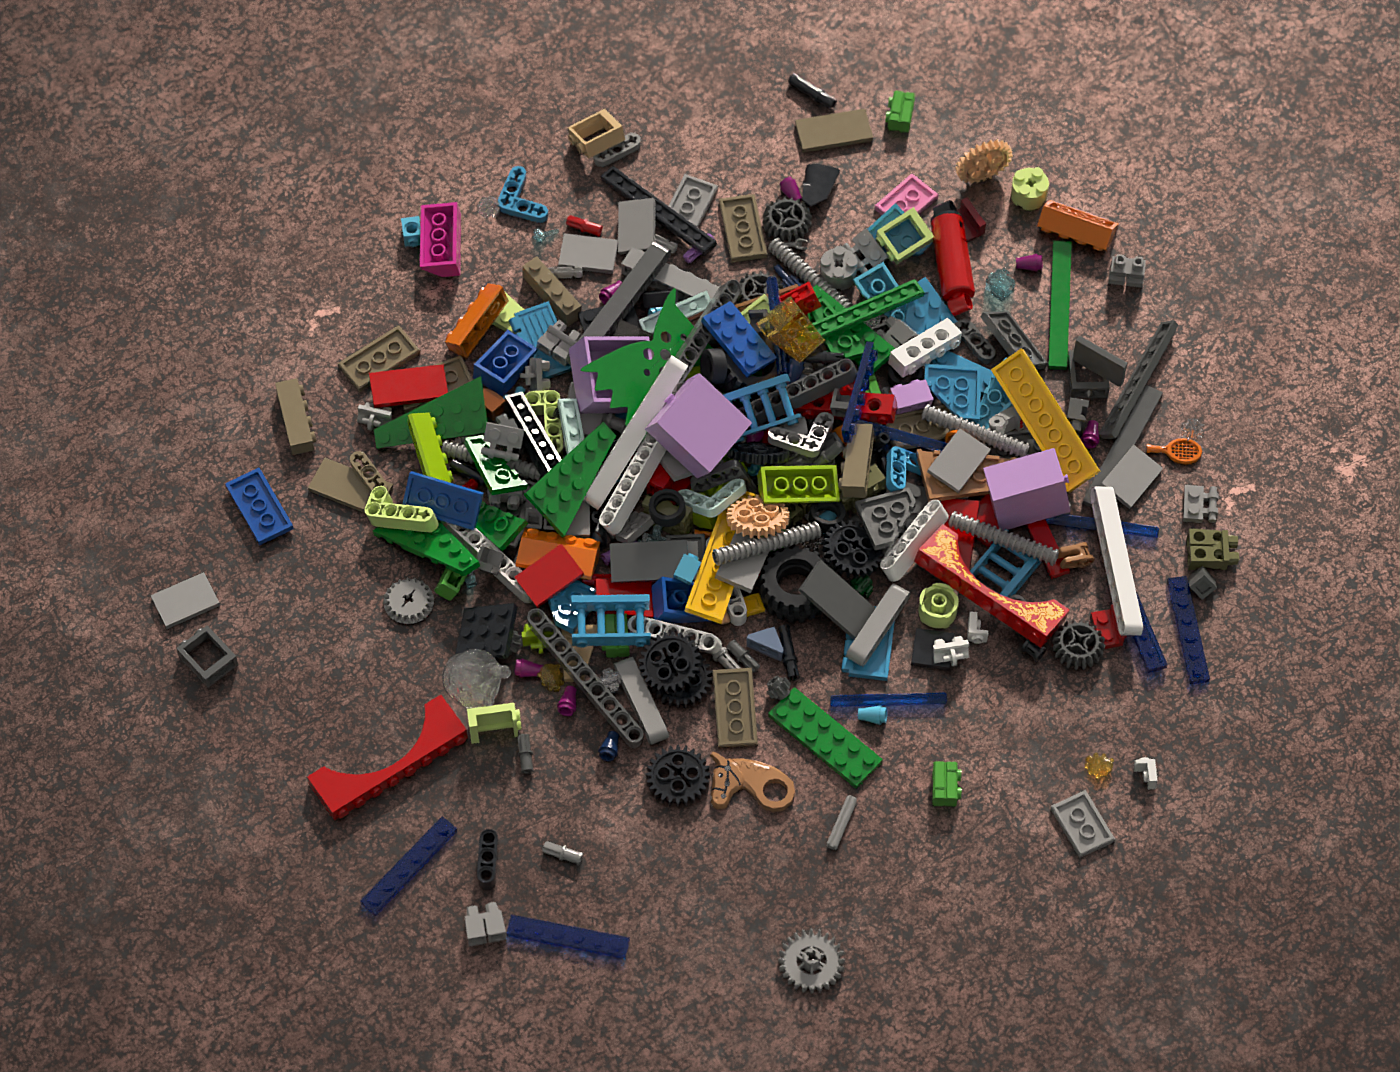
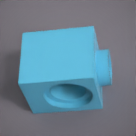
M419 216L401 218L405 247L420 245L421 225Z
M688 553V555L684 554L673 577L691 585L701 564L698 561L699 558L691 553Z

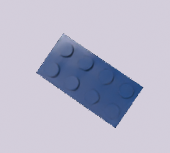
M731 301L702 317L701 322L746 377L751 376L776 360L775 354Z
M260 468L225 483L226 489L259 545L294 529L293 524Z
M411 471L402 505L431 508L437 520L475 530L484 493Z

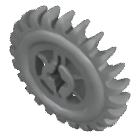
M812 928L809 935L803 929L801 937L796 932L794 933L795 940L788 937L787 942L789 945L782 944V948L785 951H779V955L783 958L778 959V963L783 965L779 967V970L785 972L782 975L783 978H789L788 984L795 983L794 989H798L801 986L802 992L809 988L810 993L814 992V988L818 992H822V987L829 989V983L835 985L836 980L834 978H841V974L838 972L844 971V966L840 965L845 963V959H841L844 951L837 952L841 944L834 945L835 937L828 940L829 933L821 937V930H818L817 934L814 935ZM821 958H826V964L821 962ZM797 959L802 961V964L799 966L797 965ZM804 968L806 971L811 972V975L802 972L801 969ZM817 970L821 971L818 974H813Z

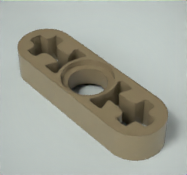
M361 451L354 452L350 456L351 467L370 493L376 487L375 482L378 486H383L388 491L387 482L366 454ZM356 459L362 460V468L360 463L355 461ZM367 471L374 473V476L371 478H366L363 475Z

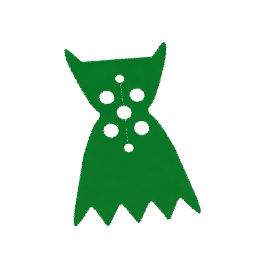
M675 288L670 291L664 302L654 329L652 341H641L623 346L587 364L580 370L598 373L595 391L612 390L610 408H628L626 426L660 374V368L664 367L668 361L661 358L660 351L666 349L670 352V355L675 357L684 343L680 335L685 334L688 337L694 327L675 304ZM664 331L671 335V341L668 343L661 339V333ZM708 343L704 350L714 348ZM646 348L651 349L654 353V357L650 360L644 357L643 351ZM701 355L693 367L700 365ZM645 369H648L650 371L649 376H646L644 374Z

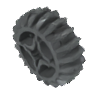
M784 196L783 200L777 198L776 203L771 201L770 206H766L762 224L769 237L774 236V239L780 238L781 242L784 240L791 242L792 239L796 241L798 237L803 239L804 234L809 232L812 216L805 203L800 204L799 199L793 201V197L790 200H786Z
M760 270L759 274H756L753 271L752 275L746 274L745 278L740 279L741 292L736 302L739 304L760 297L763 294L766 295L783 289L784 286L781 284L780 279H776L775 274L770 276L769 272L763 274ZM751 289L750 294L746 295V292Z
M1074 619L1071 621V624L1066 621L1064 626L1060 625L1058 627V631L1054 633L1052 640L1054 645L1053 652H1056V658H1061V664L1067 662L1068 668L1071 665H1074L1075 670L1078 669V666H1081L1083 670L1086 668V665L1091 668L1093 662L1096 664L1099 662V658L1103 656V650H1105V639L1101 636V630L1096 631V625L1091 627L1090 621L1086 624L1083 623L1082 619L1079 623H1076ZM1069 636L1070 642H1068V645L1064 646L1063 641L1066 637ZM1093 643L1094 649L1088 652L1089 644Z

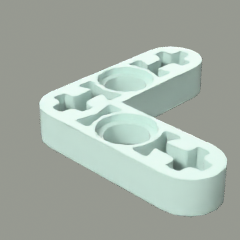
M734 479L711 497L689 489H682L678 492L684 497L685 506L693 508L695 513L710 518L723 512L730 504L745 494L747 489L743 479Z

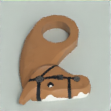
M711 753L710 757L716 763L711 790V805L714 808L726 809L731 797L742 789L748 791L763 809L771 812L784 811L792 805L795 797L794 783L779 769L755 760L725 759L718 753ZM771 783H779L786 788L787 795L781 801H771L765 797L763 790Z

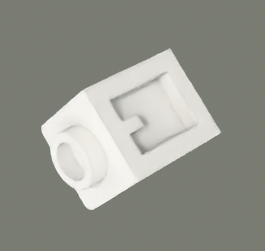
M977 612L969 613L967 640L980 644L987 642L988 630H980L981 620L977 619Z
M1144 757L1135 760L1134 772L1143 771V781L1147 782V788L1156 789L1157 772L1155 759Z

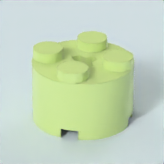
M1036 167L1024 168L1015 172L1011 188V199L1015 205L1022 206V209L1035 210L1043 205L1047 199L1049 180L1043 173V170Z
M935 583L922 591L918 609L922 623L933 628L945 629L954 622L957 616L959 599L949 585Z

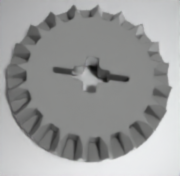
M407 577L405 580L399 579L398 582L392 583V586L387 588L383 604L390 618L399 623L413 624L423 620L430 614L434 605V597L429 586L423 581ZM412 596L413 602L409 601L405 604L404 598H409Z

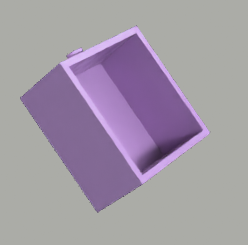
M583 337L569 348L575 395L580 414L627 413V407L610 408L611 389L595 391L598 377L597 372H583L580 370L587 364L623 346L641 341H649V337ZM646 348L643 354L646 359L650 360L652 359L651 349ZM645 369L644 374L646 376H649L650 371L648 369Z
M698 373L687 379L674 395L672 393L669 394L664 400L666 405L647 425L645 430L696 478H700L713 470L752 422L708 380Z
M1055 448L983 468L996 520L1002 531L1005 528L1008 530L1070 512L1065 485L1066 482L1069 483L1067 475L1063 476Z

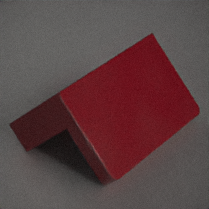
M968 197L962 199L960 208L957 211L963 216L966 240L969 242L985 234L986 223Z

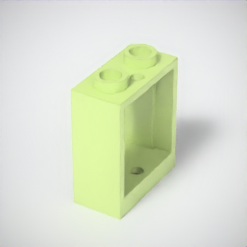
M914 207L877 230L876 233L877 243L881 247L884 246L891 262L894 261L896 265L934 240L933 234ZM909 219L922 239L898 254L885 233Z

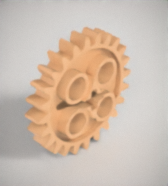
M998 139L994 142L990 140L987 144L983 142L981 146L977 144L975 149L970 148L969 153H964L965 157L959 158L960 161L956 163L955 169L960 180L965 183L970 182L972 184L974 181L976 183H979L980 180L986 181V178L992 179V175H999V171H1004L1003 167L1009 166L1008 162L1012 161L1013 152L1008 143H1004L1003 140L1000 142Z
M749 495L748 499L741 497V502L736 500L735 504H730V508L727 509L728 526H731V530H736V534L742 532L743 537L747 534L750 535V538L757 536L758 539L761 536L768 538V534L775 536V532L781 533V529H786V525L789 524L788 507H785V503L764 504L758 495L755 498Z

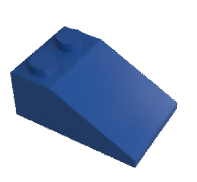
M507 330L474 364L473 378L476 379L481 376L483 385L503 397L515 385L520 374L525 370V366L529 364V358L534 357L538 348Z
M661 577L651 586L653 616L655 620L671 624L710 621L684 612L695 581L688 585L675 578Z

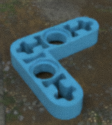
M521 166L513 167L498 198V209L503 213L537 223L545 222L548 219V208L545 205L519 198L527 178L526 170ZM518 173H520L521 175H519L517 181H515V175H518ZM509 187L517 188L515 192L507 191ZM507 198H509V204H506V206H504L503 204H505ZM520 206H526L528 208L524 212L518 210Z
M897 446L887 453L886 486L890 492L905 488L906 470L921 475L916 453Z

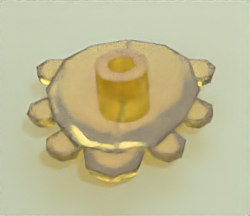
M545 664L541 667L540 672L537 673L538 678L542 680V686H548V691L553 689L555 692H559L561 689L560 685H564V681L561 680L564 677V673H560L559 664Z
M1094 753L1093 756L1089 755L1086 757L1085 761L1087 763L1085 767L1089 768L1088 773H1093L1097 779L1101 776H1106L1113 769L1114 759L1107 758L1105 753L1101 756L1098 753Z

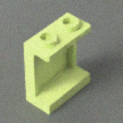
M514 703L467 709L471 744L479 743L478 732L513 728L514 737H518V730H522L519 709L515 710Z

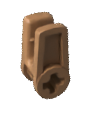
M1086 542L1058 549V559L1064 558L1060 563L1061 569L1084 568L1095 561L1093 555H1090L1088 551L1089 547Z

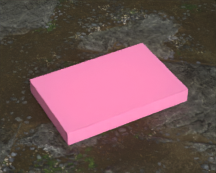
M911 174L875 205V210L883 215L896 203L904 212L914 207L917 213L921 214L938 199L939 195L915 175Z

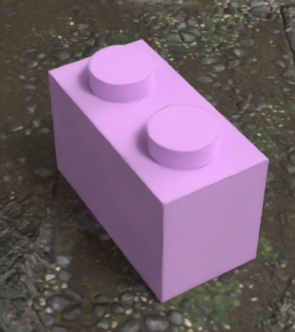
M914 380L903 386L898 384L893 386L889 394H895L897 409L895 415L924 409L927 404H930L931 407L933 397L926 380Z

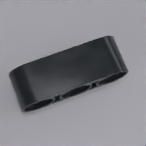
M493 829L482 831L479 839L478 885L486 891L495 887L497 878L499 843L498 835ZM487 839L494 840L492 843L485 842ZM487 857L492 858L490 862L483 861ZM484 876L492 877L490 880L487 881L482 879Z

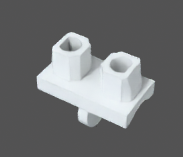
M961 636L954 637L951 643H945L942 639L934 641V663L951 661L952 666H957V660L969 658L968 640H963Z

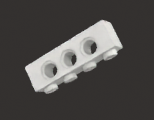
M947 318L891 351L888 363L902 378L908 374L911 375L918 368L929 364L933 359L942 357L948 350L957 348L960 344L962 332Z

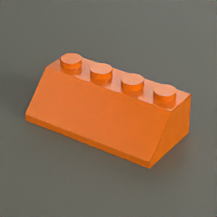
M1050 200L1043 206L1037 226L1041 227V230L1051 233L1053 231L1058 233V236L1061 238L1069 239L1070 237L1076 239V243L1082 245L1087 243L1093 245L1092 248L1103 251V249L1106 250L1110 246L1118 223Z
M488 283L485 288L483 287L479 291L477 299L470 303L466 314L459 318L455 329L446 336L445 343L449 350L459 356L461 355L464 359L468 358L509 302L502 286Z
M525 528L521 537L515 566L527 568L562 544L584 572L581 578L591 580L599 561L601 542L591 538H577L574 535H565L562 538L556 532H544L535 528Z

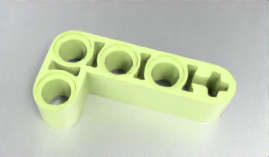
M555 390L528 392L525 395L536 415H544L545 431L554 447L557 446V452L561 459H563L561 421L558 418L550 419L553 417L554 411L558 406L559 393Z
M383 486L375 487L372 490L365 507V514L371 524L376 527L433 532L439 526V522L431 508L393 504L390 494Z

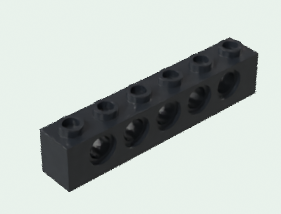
M518 392L506 395L504 413L508 419H514L519 429H524L523 446L542 478L562 459L524 393Z

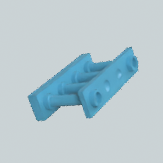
M788 374L723 394L732 404V401L739 399L743 403L747 418L752 422L750 425L751 430L745 431L735 444L745 441L744 437L786 423L788 426L799 423L798 419H801L802 416L799 413L794 415L786 391V383L790 382ZM774 387L779 391L787 415L786 418L776 421L767 394L769 393L768 389ZM756 393L761 397L769 424L758 427L749 400L751 399L750 395Z
M993 542L970 572L975 577L979 573L1002 588L1001 595L1010 598V596L1017 593L1042 561H1039L1038 558L1033 559V556L1028 557V554L1022 555V552L1017 553L1016 550L1011 551V548H1008V551L1024 560L1025 564L1023 567L1017 568L996 554L1001 546L998 543L995 545ZM992 560L1012 573L1013 579L1005 581L985 568V565Z
M571 595V611L577 612L578 634H572V646L584 648L587 646L635 645L637 647H644V645H650L651 633H644V611L649 610L650 595ZM634 610L636 611L637 633H625L624 611ZM586 611L597 612V633L586 634ZM605 611H616L617 633H605Z

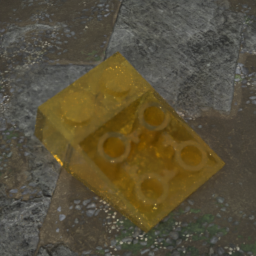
M791 296L776 305L756 323L770 341L799 362H802L825 341Z

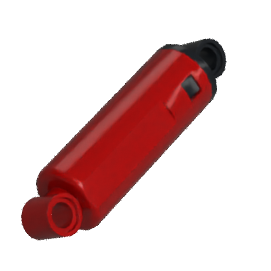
M948 200L933 207L934 215L930 219V225L934 236L933 243L942 298L948 303L951 313L957 316L973 308L971 299L975 295L963 216L957 211L955 204Z

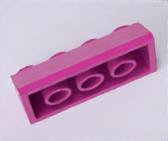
M458 203L421 205L420 269L440 277L460 276L461 212Z

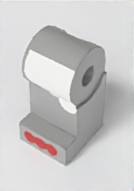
M1011 406L989 419V428H991V431L996 430V433L1001 432L1004 436L1005 433L1013 429L1018 431L1024 429V422L1015 407Z

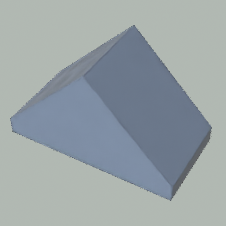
M775 627L748 634L746 647L782 662L784 649Z

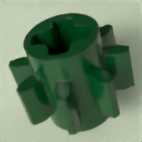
M866 575L864 578L860 576L855 579L853 577L850 581V586L862 597L865 595L868 598L873 592V581Z

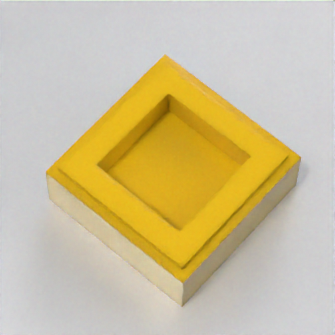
M759 593L743 597L747 607V617L765 612Z

